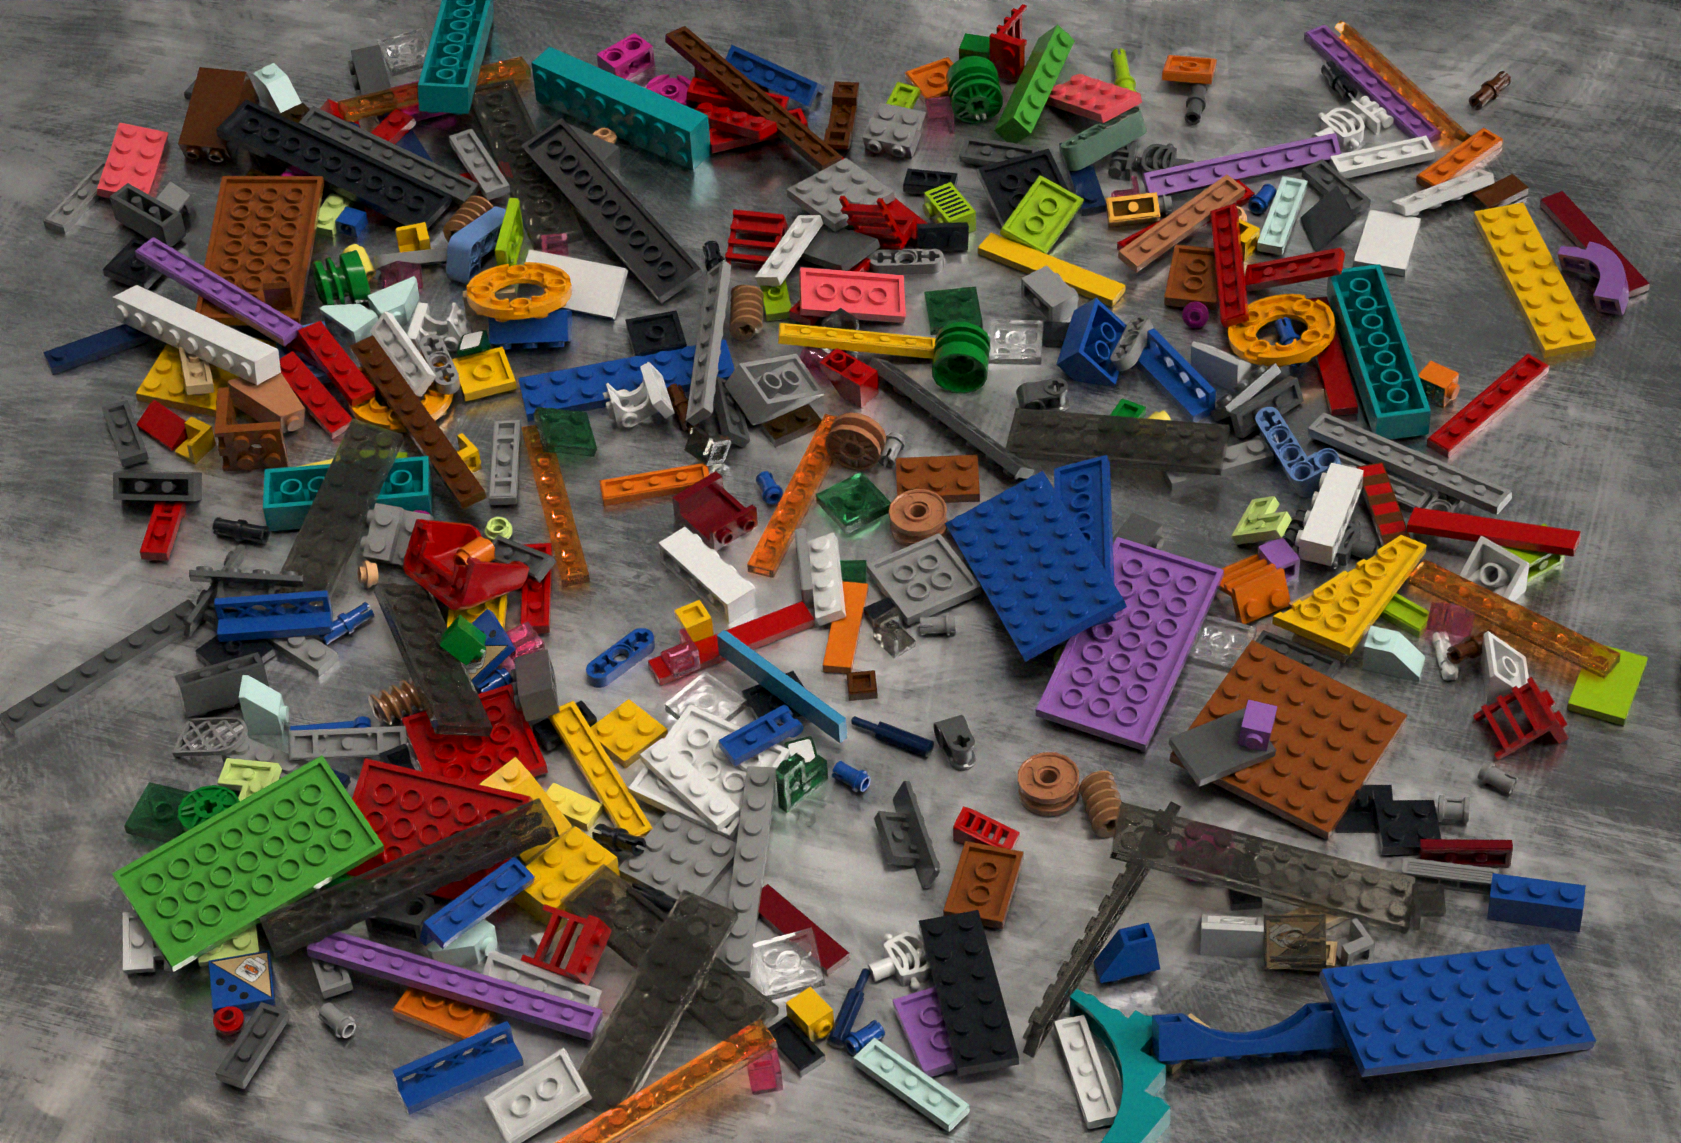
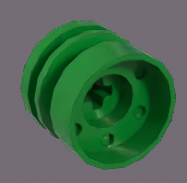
M980 56L964 57L956 61L946 74V84L953 113L963 122L972 124L983 123L992 119L1000 112L1003 105L999 77L993 62Z
M357 250L340 254V267H335L330 257L325 259L327 270H324L320 260L313 262L314 284L319 300L323 305H334L333 300H336L337 305H345L344 297L348 296L352 304L362 305L369 303L367 295L371 294Z
M968 322L947 324L939 330L935 337L932 362V377L938 386L952 393L966 394L978 390L985 384L988 376V361L991 348L987 332L981 327Z
M217 785L203 786L190 792L182 800L178 808V818L183 833L240 802L236 794L226 787Z

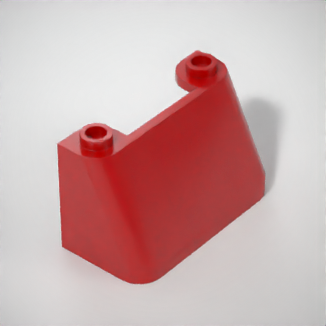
M416 519L403 562L404 571L411 579L455 611L469 610L520 589L527 580L530 568L520 561L504 564L482 562L477 558L470 557L466 561L468 565H456L455 567L453 557L456 555L457 550L477 537H482L480 532L471 524Z

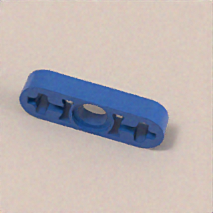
M646 628L635 629L592 660L586 667L588 683L597 688L605 687L650 655L655 649L652 631ZM625 654L628 656V658L624 661H616L613 659L616 655Z

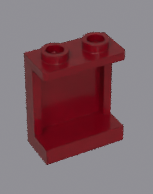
M716 471L672 497L674 516L691 532L697 534L710 549L715 551L729 545L735 539L758 526L757 508L753 504L747 508L744 507L723 488L722 476Z

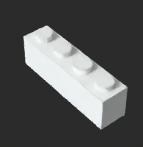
M1331 463L1327 473H1322L1319 482L1320 491L1314 492L1311 502L1312 510H1307L1304 517V530H1299L1297 533L1295 546L1299 547L1300 559L1332 566L1361 494L1364 470Z
M683 527L658 543L661 563L729 624L756 607L754 595L756 591L753 584L749 580H744L732 565H727L714 549H709L697 534H693L686 527Z

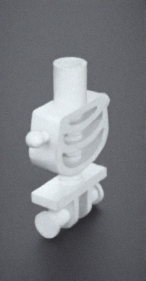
M1363 96L1359 102L1356 100L1351 101L1350 110L1335 108L1326 115L1322 112L1319 113L1318 119L1321 120L1320 131L1313 134L1312 138L1336 133L1340 148L1352 147L1356 149L1364 140L1365 126L1373 133L1378 134L1380 133L1381 123L1384 128H1388L1392 125L1394 119L1386 114L1387 112L1384 108H1379L1377 102H1371L1369 97Z
M903 932L894 938L892 934L887 933L884 936L885 958L868 964V970L871 972L870 977L873 982L895 974L902 987L910 986L912 990L916 991L920 988V983L926 982L931 978L922 938L913 932ZM926 960V964L920 967V961ZM913 965L914 968L909 970V966Z

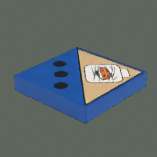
M486 609L472 622L475 627L486 634V650L477 661L472 659L467 666L454 657L469 684L474 687L480 684L516 650L495 614L489 609Z
M269 950L209 960L214 1015L218 1010L228 1006L237 1007L243 1011L255 1009L261 1002L276 1005Z

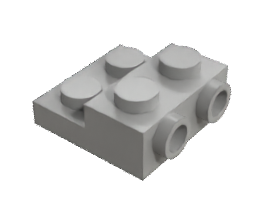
M879 103L874 118L870 117L863 135L865 149L875 153L884 152L892 154L899 158H913L928 119L927 112Z
M375 503L374 510L370 509L366 518V523L370 526L368 536H363L360 542V551L363 552V557L370 562L404 567V557L416 519L433 520L434 517L429 514L406 511L402 507Z

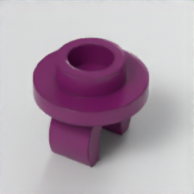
M1191 302L1184 307L1182 318L1187 326L1200 328L1208 321L1209 311L1204 304Z

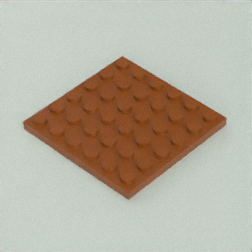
M1251 640L1188 730L1246 708L1248 700L1277 706L1270 736V742L1276 749L1275 756L1212 781V783L1328 840L1355 799V791L1361 790L1406 722L1407 714ZM1172 751L1169 761L1186 769L1174 751Z

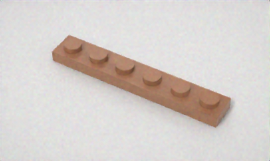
M1226 174L1119 250L1118 258L1137 273L1211 220L1210 211L1233 204L1242 198L1245 194V188Z

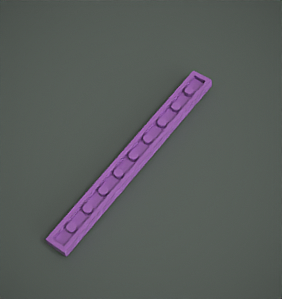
M321 926L307 947L308 956L587 1040H592L603 1018V1011L599 1008Z

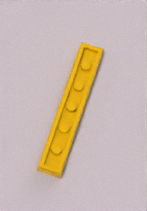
M992 232L978 246L979 255L1027 274L1048 266L1054 273H1058L1062 280L1070 288H1074L1078 294L1090 299L1097 298L1100 302L1110 307H1113L1125 293L1126 285Z
M779 323L778 344L827 349L838 348L847 351L933 359L935 338L788 323Z
M574 700L559 706L560 713L549 715L548 718L599 802L603 804V808L615 828H623L629 834L645 838L653 829L632 794L629 793L628 787Z

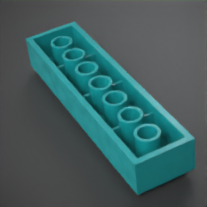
M493 0L441 1L418 82L419 111L431 114L438 112L452 113L454 115L469 114L494 18Z
M548 47L531 62L536 101L599 129L608 128L614 131L620 139H624L691 170L696 169L711 154L708 115L552 47Z
M1381 265L1344 268L1341 275L1328 277V300L1372 433L1386 439L1429 434L1431 409Z

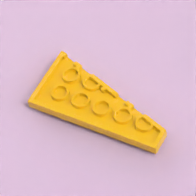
M1403 535L1398 536L1379 548L1377 554L1370 559H1362L1356 563V567L1351 571H1343L1313 590V595L1303 601L1299 599L1294 602L1288 611L1284 613L1280 611L1275 614L1272 624L1350 656L1369 631L1370 626L1374 624L1425 555L1427 545Z

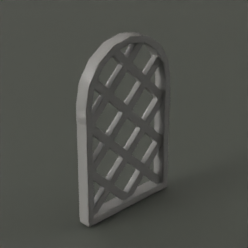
M238 717L188 718L172 754L174 757L228 754L242 745L247 738V725ZM208 724L210 728L201 734L198 730ZM225 724L227 728L218 733L216 729ZM241 724L243 729L235 732L233 729ZM230 731L233 735L223 741L221 737ZM196 732V734L198 735L196 738L192 739L191 741H188L186 739L187 737ZM213 732L215 736L206 741L204 737ZM201 739L203 744L193 749L191 745ZM218 739L220 743L211 749L209 744ZM234 739L237 740V741H235V742H234L232 745H230V746H227V745H226L227 743H229L230 741H232V740H234Z

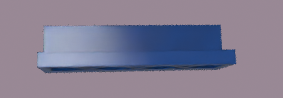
M731 45L725 59L751 81L811 107L817 92L823 93L826 87L734 45Z
M1155 328L1148 330L1147 347L1143 349L1135 364L1136 367L1192 424L1210 416V412L1215 409L1216 390Z
M328 590L215 598L214 601L218 617L217 637L219 642L332 634L333 611ZM323 601L324 606H312L308 603ZM285 603H290V604L294 605V607H293V608H284V607H282V606H280V605H281V604H285ZM256 605H262L266 607V609L257 611L252 607ZM233 607L238 611L224 613L223 608Z
M514 856L424 921L419 940L424 946H427L434 940L444 949L533 884L535 876Z
M505 1021L396 1068L392 1072L397 1093L410 1115L523 1066L524 1063L514 1043L511 1026L508 1021ZM501 1035H504L503 1039L491 1043L493 1039ZM474 1048L472 1052L463 1055L465 1051ZM445 1061L442 1065L434 1068L437 1063ZM416 1073L414 1077L406 1081H403L402 1078Z

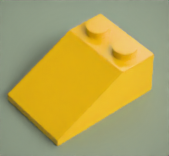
M516 757L479 784L527 795L533 799L517 850V855L526 865L573 828L532 774Z

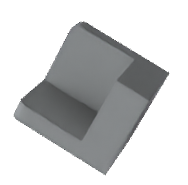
M171 181L156 198L178 212L182 208L189 211L194 205L191 195Z
M1357 918L1350 921L1349 934L1334 940L1338 945L1336 959L1342 967L1369 964L1374 959L1375 942Z

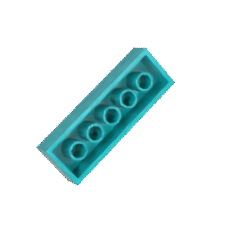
M429 456L265 469L263 512L266 525L269 527L268 531L366 523L368 511L370 509L374 510L375 503L402 507L404 510L412 512L422 510L429 512L432 516V473Z

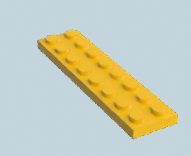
M1524 203L1474 211L1473 220L1543 357L1547 358L1594 349L1596 339Z

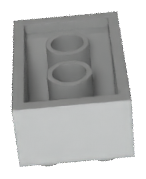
M797 354L739 363L724 384L752 425L770 421L823 397L825 394Z

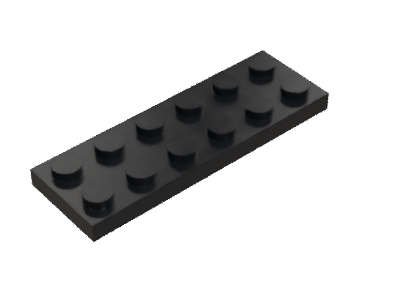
M979 910L919 920V931L957 1076L1019 1065L1018 1051Z

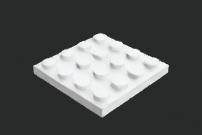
M689 704L664 740L739 807L741 815L747 766L776 767L778 775L788 760L790 750L775 744L734 767L719 748L718 740L741 727ZM646 765L628 788L629 793L633 797L665 812H671L701 825L729 840H732L738 832L740 816L717 832Z

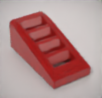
M964 806L953 826V841L962 844L968 841L1013 850L1020 837V832ZM990 833L994 834L992 839L988 838ZM1001 837L1006 838L1003 845L999 843Z

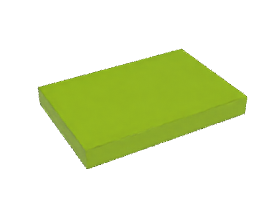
M1039 175L1001 228L1000 235L1048 254L1083 205L1084 199Z
M509 198L495 248L497 266L509 264L510 267L518 263L525 237L518 198Z
M1591 642L1570 696L1567 710L1624 726L1647 666L1648 657Z

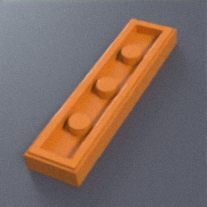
M1483 127L1419 173L1416 177V183L1427 189L1463 175L1500 148L1503 144V139Z
M706 462L599 480L604 506L678 494L708 476L709 471Z
M842 581L846 617L833 621L831 624L823 661V672L842 674L852 672L864 607L869 591L867 583Z

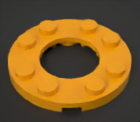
M524 262V265H512L510 267L509 264L499 265L477 274L467 284V302L477 315L495 318L497 322L533 317L537 319L546 318L548 313L565 307L572 295L570 276L564 270L549 264ZM518 283L538 285L544 289V293L541 296H531V300L516 298L509 302L508 298L499 300L495 297V293L499 289Z
M1301 294L1274 295L1252 302L1248 305L1249 321L1228 327L1231 349L1239 358L1256 365L1264 364V366H1270L1276 363L1279 368L1285 365L1310 361L1312 357L1322 352L1331 343L1336 332L1334 314L1330 307L1319 299L1315 302L1305 299V295ZM1284 317L1297 319L1308 327V330L1302 333L1301 339L1298 341L1293 339V342L1287 345H1280L1278 342L1275 343V346L1270 345L1268 341L1258 340L1256 337V333L1263 325L1280 318L1284 319Z
M437 362L433 366L441 367L445 364L443 362ZM360 366L358 369L362 372V374H363V375L366 377V379L370 382V384H371V385L373 386V388L375 389V393H376V390H377L376 387L374 386V384L371 382V380L369 379V377L366 375V373L364 372V370H363L362 367ZM447 376L443 377L446 382H449ZM432 382L426 390L421 403L435 421L449 408L454 393L448 395L441 394L437 391L434 382ZM375 397L353 407L348 402L352 415L364 426L377 432H407L393 411L388 409L387 406H380Z

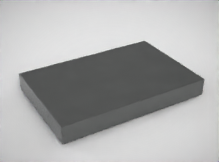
M824 225L819 229L799 259L832 270L848 271L876 251L880 244L876 238L845 228L835 232Z
M1246 708L1169 738V746L1199 787L1275 756L1276 749L1270 740L1267 752L1238 745Z

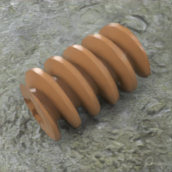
M473 195L468 197L443 228V233L448 243L456 232L492 209L493 205L481 196Z
M737 285L731 290L729 331L731 336L739 341H747L762 331L764 294L758 287Z
M421 672L419 673V678L412 675L409 677L408 682L405 680L399 681L398 687L390 685L388 693L385 690H379L378 698L373 694L368 696L370 707L379 722L384 720L389 726L392 725L391 716L393 715L399 721H402V711H405L409 716L413 715L412 706H415L420 712L423 711V701L430 707L433 706L431 688Z
M1097 771L1086 776L1079 786V793L1082 796L1093 832L1102 838H1111L1123 833L1129 823L1125 820L1127 812L1120 799L1121 795L1117 790L1113 774L1109 771Z

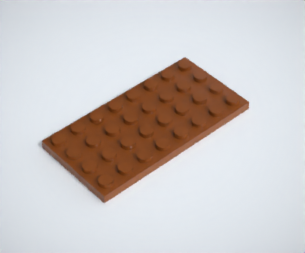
M222 176L204 267L264 303L263 284L290 282L293 307L274 309L299 324L302 316L324 188L323 176ZM198 295L195 312L224 325H248Z

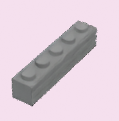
M1403 857L1400 884L1490 895L1492 874H1499V869Z

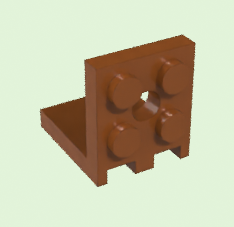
M229 387L218 388L214 434L215 437H218L219 441L218 451L219 455L223 458V472L288 467V455L280 421L237 424ZM259 444L261 448H254L251 445Z

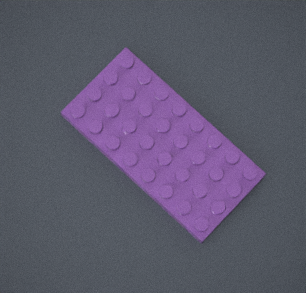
M1117 537L1113 544L1114 585L1123 597L1127 607L1115 613L1116 621L1089 627L1069 638L1036 708V716L1146 751L1224 576V570Z

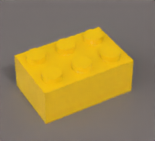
M575 826L526 866L535 876L534 882L513 898L515 903L547 927L552 914L542 910L544 904L578 915L596 900L598 893L606 892L620 880L618 859L614 854ZM562 918L556 933L567 924V919Z

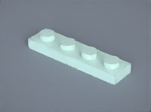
M1282 177L1257 242L1258 251L1283 254L1307 190V180Z
M873 1038L853 1057L855 1066L948 1132L970 1112L968 1103L876 1038Z

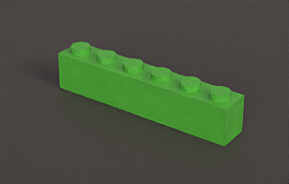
M1058 24L1038 38L994 130L1006 142L1017 144L1032 133L1075 42Z

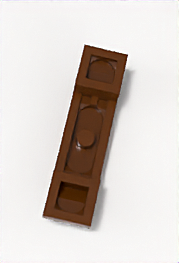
M834 82L832 108L824 137V142L831 148H850L857 114L859 82Z

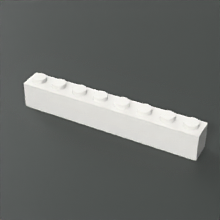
M138 285L113 296L116 320L178 349L180 346L185 349V352L194 354L200 359L258 385L281 373L279 351L277 348Z

